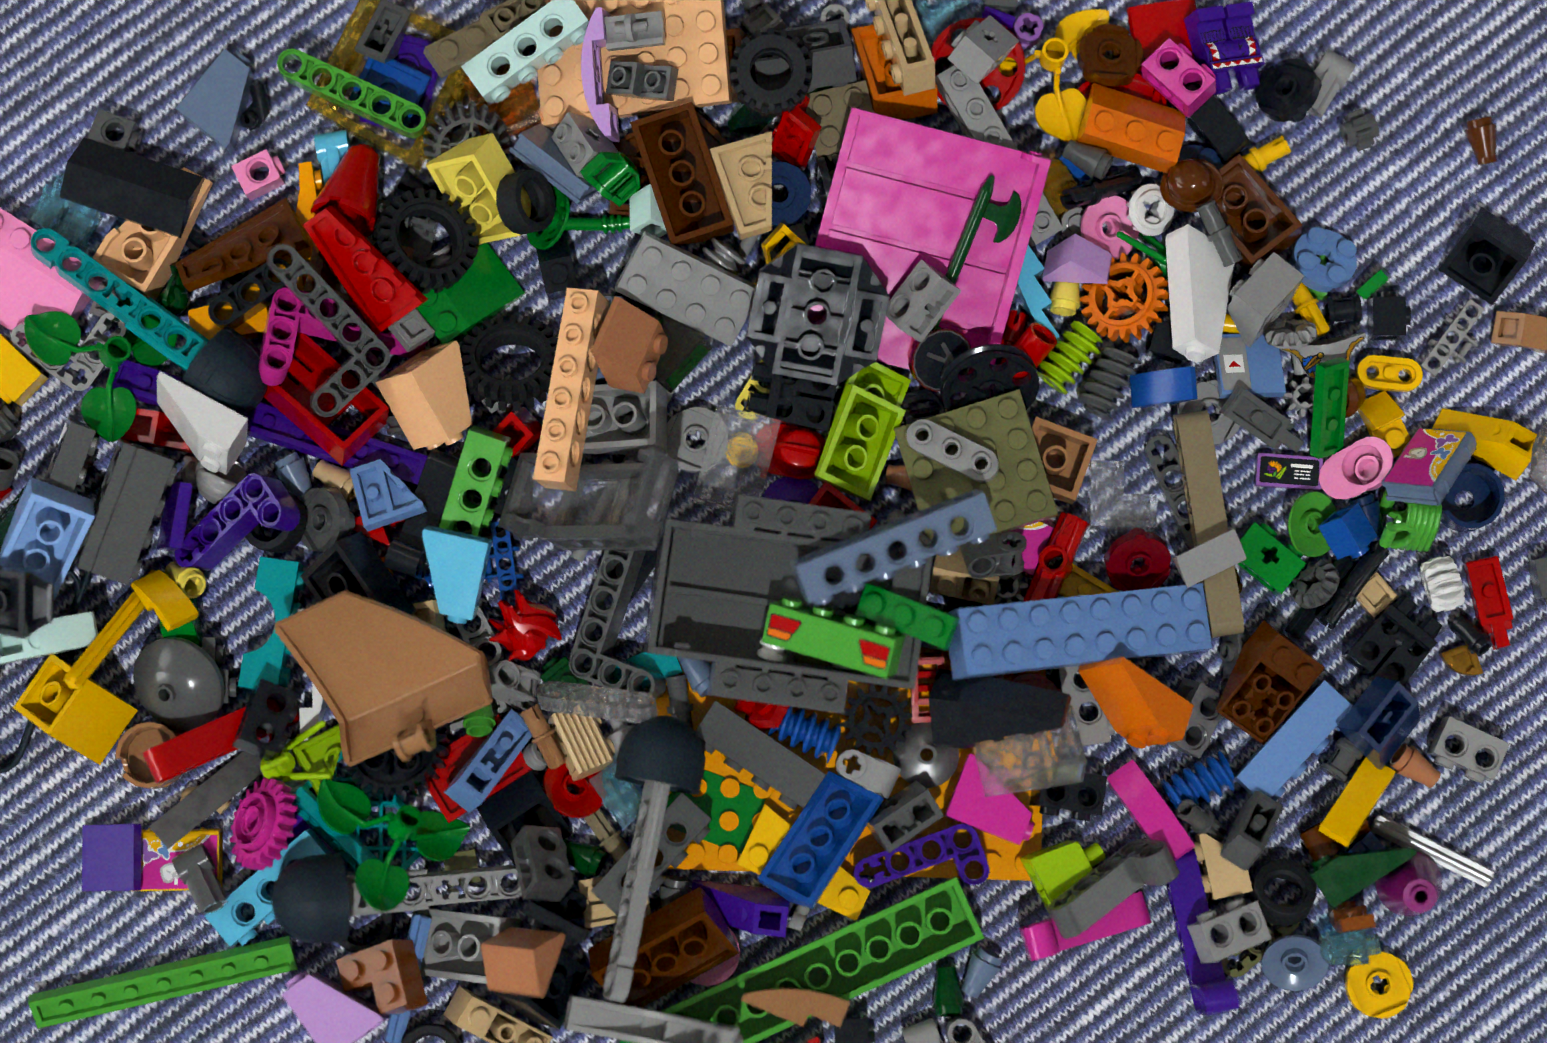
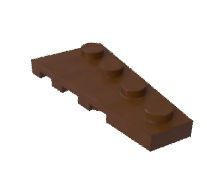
M284 198L176 262L175 265L183 285L191 292L265 264L267 253L276 245H290L297 252L310 246L292 204L287 198ZM278 250L275 252L273 259L282 258L290 254L285 250Z

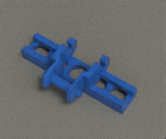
M493 522L490 526L494 554L489 555L484 580L487 579L488 583H492V579L498 578L500 598L506 601L505 592L507 590H518L517 579L524 578V574H516L513 552L520 551V547H512L511 534L507 530H505L506 535L504 537L498 538L496 527L499 522ZM502 541L507 542L508 548L499 549L498 543ZM502 558H509L511 560V567L508 570H502L499 567V561ZM491 559H495L497 574H492ZM512 581L513 584L511 586H504L503 582ZM515 600L509 604L515 606Z

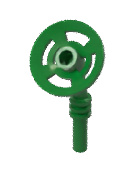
M551 186L554 196H557L553 221L543 230L541 235L538 234V231L527 233V238L534 248L544 250L553 246L559 240L564 230L603 231L604 234H608V231H611L613 234L618 230L619 233H622L623 229H630V216L622 217V215L617 214L615 217L614 214H610L609 218L607 215H603L602 218L569 217V198L555 186Z

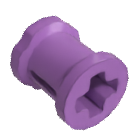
M1023 13L1017 18L1012 33L1017 37L1022 48L1029 49L1037 45L1043 30V22L1039 16L1032 13ZM1023 26H1026L1028 30L1034 29L1032 36H1029L1027 32L1021 33Z

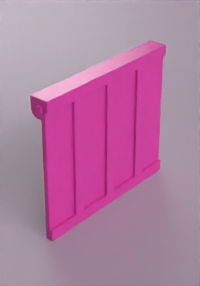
M851 107L815 246L862 254L891 299L921 259L944 275L946 274L979 190L990 175H994L993 194L989 202L999 206L1005 205L1009 202L1013 192H1017L1022 202L1019 222L1007 239L1000 243H994L997 226L993 221L982 218L956 282V286L961 292L943 314L937 331H953L960 334L968 342L970 349L988 344H1001L1051 160L1036 151L1030 150L1027 153ZM820 305L812 306L808 310V318L813 321L820 320L825 314V308ZM887 316L885 318L877 362L915 371L913 368L914 360L911 358L918 341L901 331ZM997 358L993 359L990 364L995 365ZM970 368L967 375L971 374L975 369Z

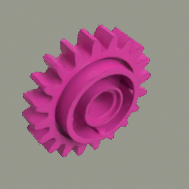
M263 778L261 783L256 781L254 782V790H246V798L244 800L240 799V806L237 812H234V822L230 827L233 830L230 842L235 843L231 853L237 855L235 861L242 863V867L264 871L265 866L270 868L273 866V859H281V851L288 849L286 840L289 837H293V826L297 823V819H294V813L298 806L291 805L296 796L290 793L291 787L285 785V782L272 778Z

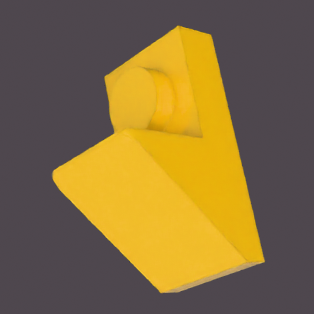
M1384 390L1366 399L1358 409V412L1370 436L1384 440L1391 447L1394 459L1400 456L1411 437L1401 419L1405 416L1404 412Z

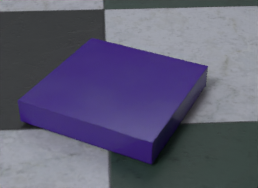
M178 482L167 486L157 550L173 551L183 547L192 484Z
M141 824L82 825V891H141Z

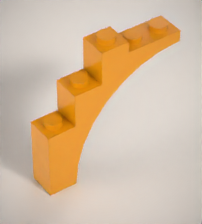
M311 161L298 163L300 189L296 208V215L310 246L298 251V253L308 264L310 263L314 242L303 227V224L316 215L314 212L311 213V207L319 194V190L324 187L321 170H316ZM290 255L281 258L289 264L291 263ZM273 273L272 281L275 283H280L281 281ZM302 274L298 277L296 281L298 290L304 291L307 274ZM249 288L246 291L245 300L248 302L257 300L260 295V288ZM209 305L188 310L190 326L208 340L221 330L209 317ZM270 305L234 330L246 339L263 337ZM231 306L222 307L219 310L218 319L221 321L228 320L233 314V308Z

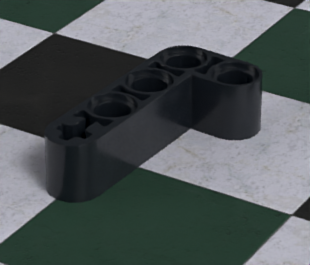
M436 449L431 450L414 494L426 506L427 512L405 519L399 539H394L387 551L384 562L386 568L420 580L425 577L429 564L422 538L423 528L428 525L439 527L460 457Z

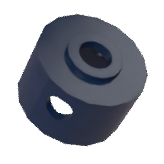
M772 162V187L774 185L785 186L788 190V197L783 202L772 200V230L770 232H773L780 223L790 227L802 222L811 202V187L807 177L798 167L787 162Z
M1466 464L1450 488L1449 493L1441 502V522L1447 528L1458 532H1473L1492 523L1501 513L1505 502L1504 487L1499 477L1488 467L1480 464ZM1466 491L1471 494L1473 504L1469 509H1461L1456 505L1455 497L1458 492Z

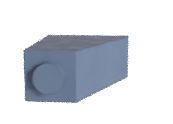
M224 48L175 109L183 118L229 154H232L236 148L241 129L240 117L245 112L250 95L249 86H252L255 75L249 68L251 62L238 51L232 55Z

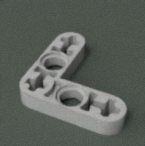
M107 311L100 317L81 347L90 346L94 341L105 344L113 336L125 338L130 330L125 328V323L120 320L118 323L120 328L116 329L110 337L104 335L112 325L110 320L115 318L113 314ZM24 322L17 325L11 332V342L19 352L76 391L88 389L96 382L106 367L100 361V358L95 357L91 352L74 353L71 351L70 359L73 363L69 365V369L64 371L62 368L69 363L70 359L64 365L54 366L42 362L34 355L28 343L23 341ZM82 368L86 371L84 374L86 379L79 381L76 371Z

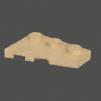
M772 131L711 148L710 156L740 240L770 232L772 230Z

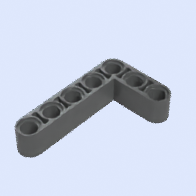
M286 244L276 245L267 253L266 262L269 269L351 355L314 390L310 397V406L316 414L331 417L337 414L386 368L390 361V352L385 344L294 248ZM278 250H285L291 256V263L285 269H280L273 263V256ZM302 274H307L314 280L312 291L306 294L300 292L296 286V281ZM326 298L332 299L337 305L335 315L330 318L324 317L319 310L320 303ZM348 323L356 324L360 330L359 337L354 342H348L342 334L344 326ZM371 347H377L382 352V361L376 366L369 365L365 358L367 350ZM347 370H354L359 378L358 383L355 387L347 389L341 382L342 374ZM325 392L332 394L335 401L334 406L329 411H322L317 406L319 395Z
M605 550L569 658L570 671L578 678L634 699H659L666 690V681L661 673L612 655L646 550ZM621 562L624 571L622 576L617 578L615 567ZM611 593L613 605L610 609H607L604 601L607 594ZM600 624L603 629V636L598 641L595 638L594 631L596 626ZM588 655L593 661L589 672L584 667V660ZM617 666L622 671V678L618 683L613 678V671ZM646 677L651 681V689L647 694L642 688V682Z

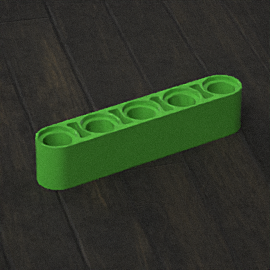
M286 49L278 57L277 66L283 79L292 85L408 138H418L427 129L425 112L417 104L300 50ZM296 59L302 62L301 69L298 72L288 73L285 71V65L288 61ZM321 73H327L332 77L329 85L325 87H319L314 84L315 78ZM350 87H358L362 91L361 96L354 101L344 98L345 91ZM382 100L388 101L391 104V109L388 113L381 115L374 112V105ZM409 114H415L421 118V122L415 128H407L403 124L405 117Z

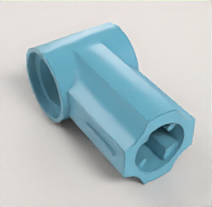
M347 130L314 135L315 149L318 162L321 163L324 185L347 150L351 147Z

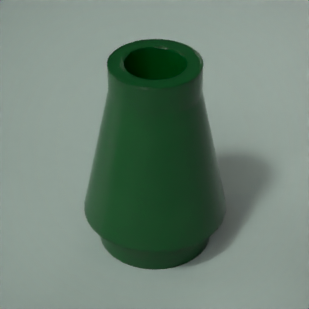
M562 838L567 847L568 864L587 877L590 875L597 877L605 864L607 852L602 851L600 846L574 842Z
M937 968L932 1006L933 1009H936V1016L951 1017L962 1015V1007L965 1006V1002L957 979L956 968Z

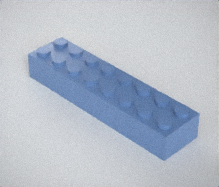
M1198 583L1188 588L1186 585L960 608L947 612L960 618L949 648L953 680L1080 666L1119 657L1135 660L1196 653L1212 649L1203 583Z

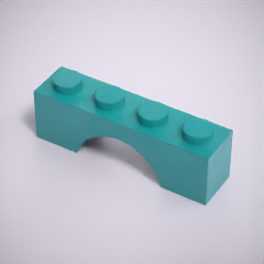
M260 556L254 589L267 597L272 604L276 623L298 613V609H302L301 603H297L299 590L304 591L306 586L300 577L305 571H303V565L299 562ZM275 628L269 640L262 647L243 654L238 687L252 690L253 686L261 678L282 687H288L291 669L286 668L288 655L292 654L275 632Z

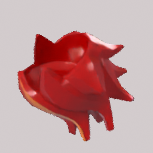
M514 590L515 608L504 599L497 603L504 621L494 618L488 619V622L499 631V633L489 638V641L503 644L511 652L509 661L516 658L527 661L540 649L544 650L546 648L545 641L548 636L557 640H561L562 636L558 627V616L550 607L529 601L524 598L519 590Z

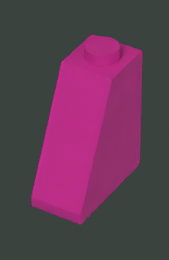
M969 753L944 816L1016 845H1020L1022 839L1028 841L1035 825L1034 822L1030 821L1032 813L977 756Z

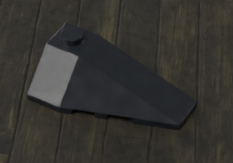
M937 669L929 696L933 744L941 747L967 749L976 747L975 743L988 740L993 742L1003 741L1004 737L1019 733L1030 735L1062 728L1071 696L1062 692L989 676L953 680L952 670Z

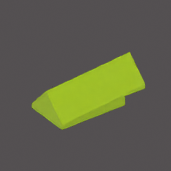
M877 362L863 368L847 379L815 472V476L822 483H829L838 491L867 501L871 500L896 437L894 429L900 427L906 410L900 407L911 379Z

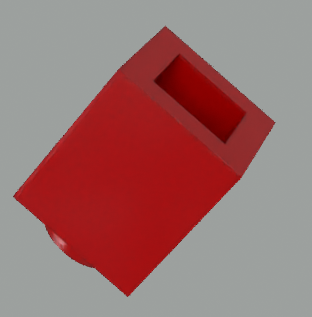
M525 407L520 408L521 411H511L493 430V432L511 437L508 447L513 448L512 457L525 453L541 436L542 425Z

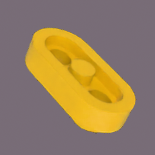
M1369 355L1363 358L1358 363L1355 371L1356 378L1362 382L1365 388L1395 392H1410L1419 386L1423 377L1422 369L1416 361L1409 358ZM1367 368H1374L1376 370V378L1367 376ZM1400 371H1405L1409 374L1407 382L1400 380Z

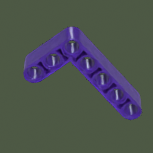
M1193 848L1175 861L1180 873L1174 880L1166 884L1195 1010L1200 1015L1211 1016L1240 1009L1235 983L1232 979L1225 977L1221 960L1201 964L1187 927L1198 921L1197 915L1209 911L1197 856ZM1212 927L1210 936L1213 942L1215 943L1216 937L1214 933V928Z

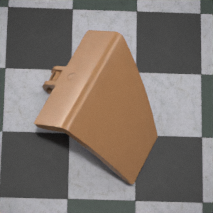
M343 591L274 624L275 632L308 675L338 721L343 759L349 767L393 747L403 762L411 760L413 755L420 751H431L436 748V728L483 708L493 701L488 661L482 651L423 620L372 599Z

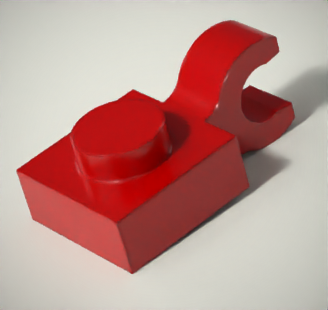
M738 699L733 709L747 713L744 719L756 728H778L789 706Z

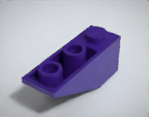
M693 879L692 890L701 886L718 907L726 925L752 934L786 938L791 902L770 888Z

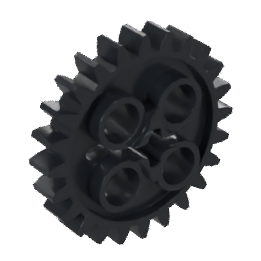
M442 725L435 729L436 748L431 751L423 750L414 754L411 760H416V764L410 769L405 770L403 768L411 760L403 762L396 754L394 747L351 767L347 765L345 769L349 775H353L351 779L355 785L361 784L360 788L365 794L372 790L375 799H379L384 792L389 802L392 801L395 793H398L402 801L406 799V791L410 790L417 797V787L422 785L424 788L430 789L427 779L431 777L439 780L440 777L435 769L446 768L445 762L440 757L450 755L447 747L443 746L450 743L447 734H443L447 728L445 725ZM384 759L379 767H371L375 760ZM395 765V773L394 775H390Z

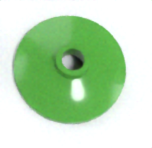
M1307 492L1301 495L1293 504L1289 514L1288 531L1291 542L1298 552L1307 557H1319L1330 550L1318 526L1336 511V508L1331 499L1321 492Z

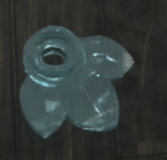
M917 0V9L923 16L921 27L925 37L932 44L948 26L957 21L970 18L965 7L972 0H936L939 6L935 9H930L927 6L928 0ZM957 29L953 35L958 36L965 29Z

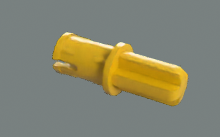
M1301 283L1292 299L1296 307L1294 312L1300 314L1303 320L1315 324L1317 338L1321 337L1330 330V327L1317 306L1319 300L1317 298L1314 299L1308 287Z

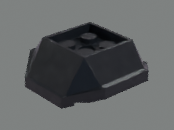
M796 242L759 270L746 337L771 373L838 385L877 361L890 296L862 254ZM814 305H820L825 308L824 316L817 321L810 320L807 316L808 310Z

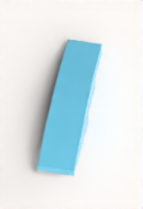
M1028 245L1016 291L1026 314L1029 316L1030 322L1039 323L1048 328L1058 341L1059 334L1044 314V311L1050 308L1052 301L1036 279L1043 273L1045 268Z

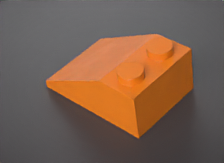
M874 24L851 29L862 80H866L874 113L900 120L938 113L936 82L935 89L904 96L900 83L894 84L890 70V65L893 64L891 59L886 60L884 57L881 43L884 39L882 35H876Z
M1124 657L1080 665L1079 674L1115 732L1127 739L1129 745L1136 748H1145L1150 745H1165L1168 742L1183 740L1194 707L1192 703Z

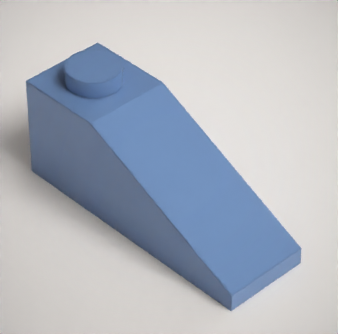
M509 710L444 791L446 795L468 813L483 803L532 737L523 718L514 710Z

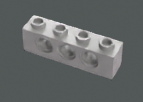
M1080 666L1055 668L1059 690L1071 696L1064 722L1069 749L1111 742L1110 735H1115V730L1089 688L1081 689L1075 685L1073 680L1074 674L1079 670ZM1083 703H1090L1094 706L1096 716L1092 721H1085L1080 717L1079 708Z

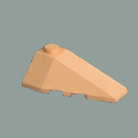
M185 167L181 169L183 171L198 175ZM204 178L181 238L125 221L119 228L112 229L105 236L92 258L147 299L151 297L156 301L171 276L170 265L175 266V263L178 261L213 183Z

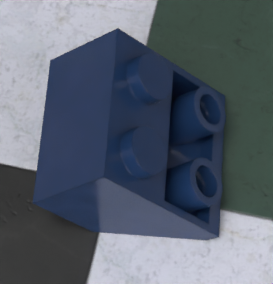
M1375 677L1338 724L1337 728L1377 769L1382 770L1421 720L1419 702L1398 681Z

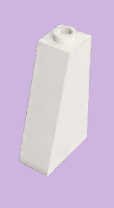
M1188 224L1167 234L1165 239L1172 346L1174 350L1184 355L1188 360L1198 363L1220 352L1234 264L1224 267L1213 241L1209 242L1206 237L1207 235Z

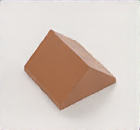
M509 927L481 943L488 989L495 992L544 998L566 935L558 932Z

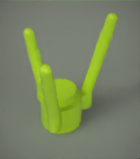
M321 720L285 744L281 754L276 752L269 761L262 758L260 768L264 777L275 780L281 778L285 783L292 780L330 779L331 774L329 772L294 773L292 770L295 767V759L289 753L290 749L323 728L326 722Z

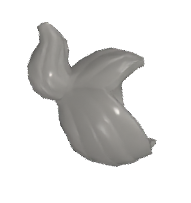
M183 457L185 464L181 473L182 481L192 484V488L198 487L200 494L206 500L216 505L247 476L246 471L237 460L228 474L225 475L220 471L215 473L207 470L195 457Z

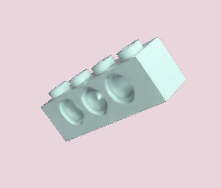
M552 0L461 67L489 105L493 102L499 103L510 95V90L515 86L531 81L537 75V71L544 65L557 62L563 56V52L573 44L576 46L583 43L589 20L574 0ZM563 26V30L558 36H549V32L553 27ZM528 45H537L536 51L532 55L523 56V50ZM510 64V69L506 74H496L499 66Z

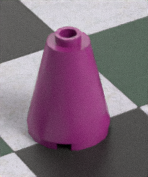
M1417 852V855L1375 882V889L1380 901L1393 913L1401 916H1416L1427 912L1435 905L1442 891V877L1435 862L1427 855Z

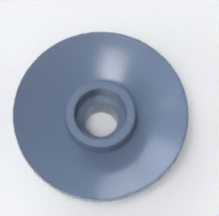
M1288 935L1274 940L1263 952L1261 960L1265 977L1273 985L1290 991L1306 990L1317 985L1323 980L1329 967L1328 955L1324 947L1316 940L1303 935Z

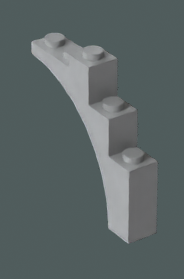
M569 994L563 1026L564 1029L634 1043H743V1035L738 1034L739 1028L734 1025L699 1020L691 1016L655 1011L647 1007Z

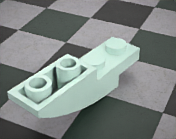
M94 611L53 618L51 623L37 629L25 639L0 635V665L89 647L98 636Z

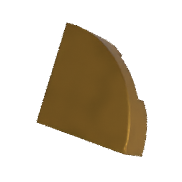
M1467 645L1439 654L1443 662L1456 673L1467 676L1483 674L1477 655L1471 654L1468 651Z

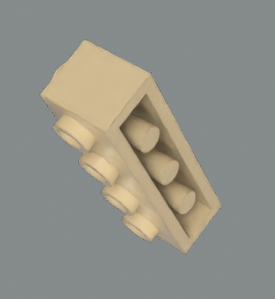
M865 0L868 12L873 11L875 15L873 17V24L876 35H882L884 39L881 42L884 57L886 60L891 59L893 65H890L894 84L900 83L904 96L935 89V62L912 0Z

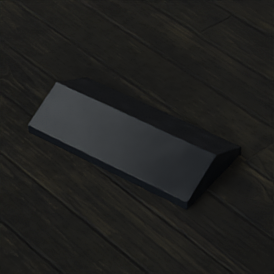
M83 138L67 161L59 197L181 238L204 178Z

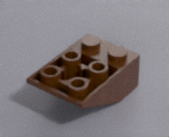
M1263 620L1243 645L1215 710L1264 745L1325 667L1310 653Z

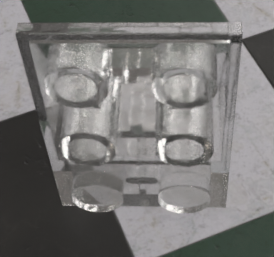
M1069 705L1062 728L1030 735L1019 733L1006 736L1003 741L993 742L988 740L975 743L976 747H973L985 797L1082 783L1087 766V759L1072 705Z

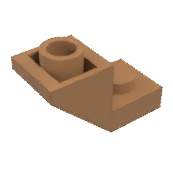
M1497 311L1491 343L1501 346L1528 348L1537 353H1547V317L1527 313Z

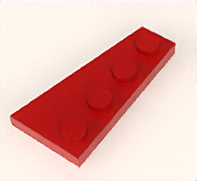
M332 205L323 209L303 224V227L375 335L382 333L428 301Z

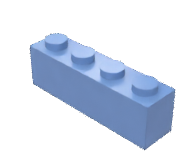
M1327 681L1318 682L1278 726L1266 743L1262 744L1234 775V780L1250 795H1253L1254 791H1260L1277 801L1286 791L1283 787L1285 782L1290 777L1294 780L1297 779L1308 767L1305 760L1312 753L1318 755L1330 742L1326 737L1334 728L1340 731L1337 726L1353 705Z

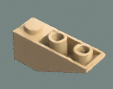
M461 986L458 987L443 1014L456 1026L489 1043H550L553 1038L542 1030Z

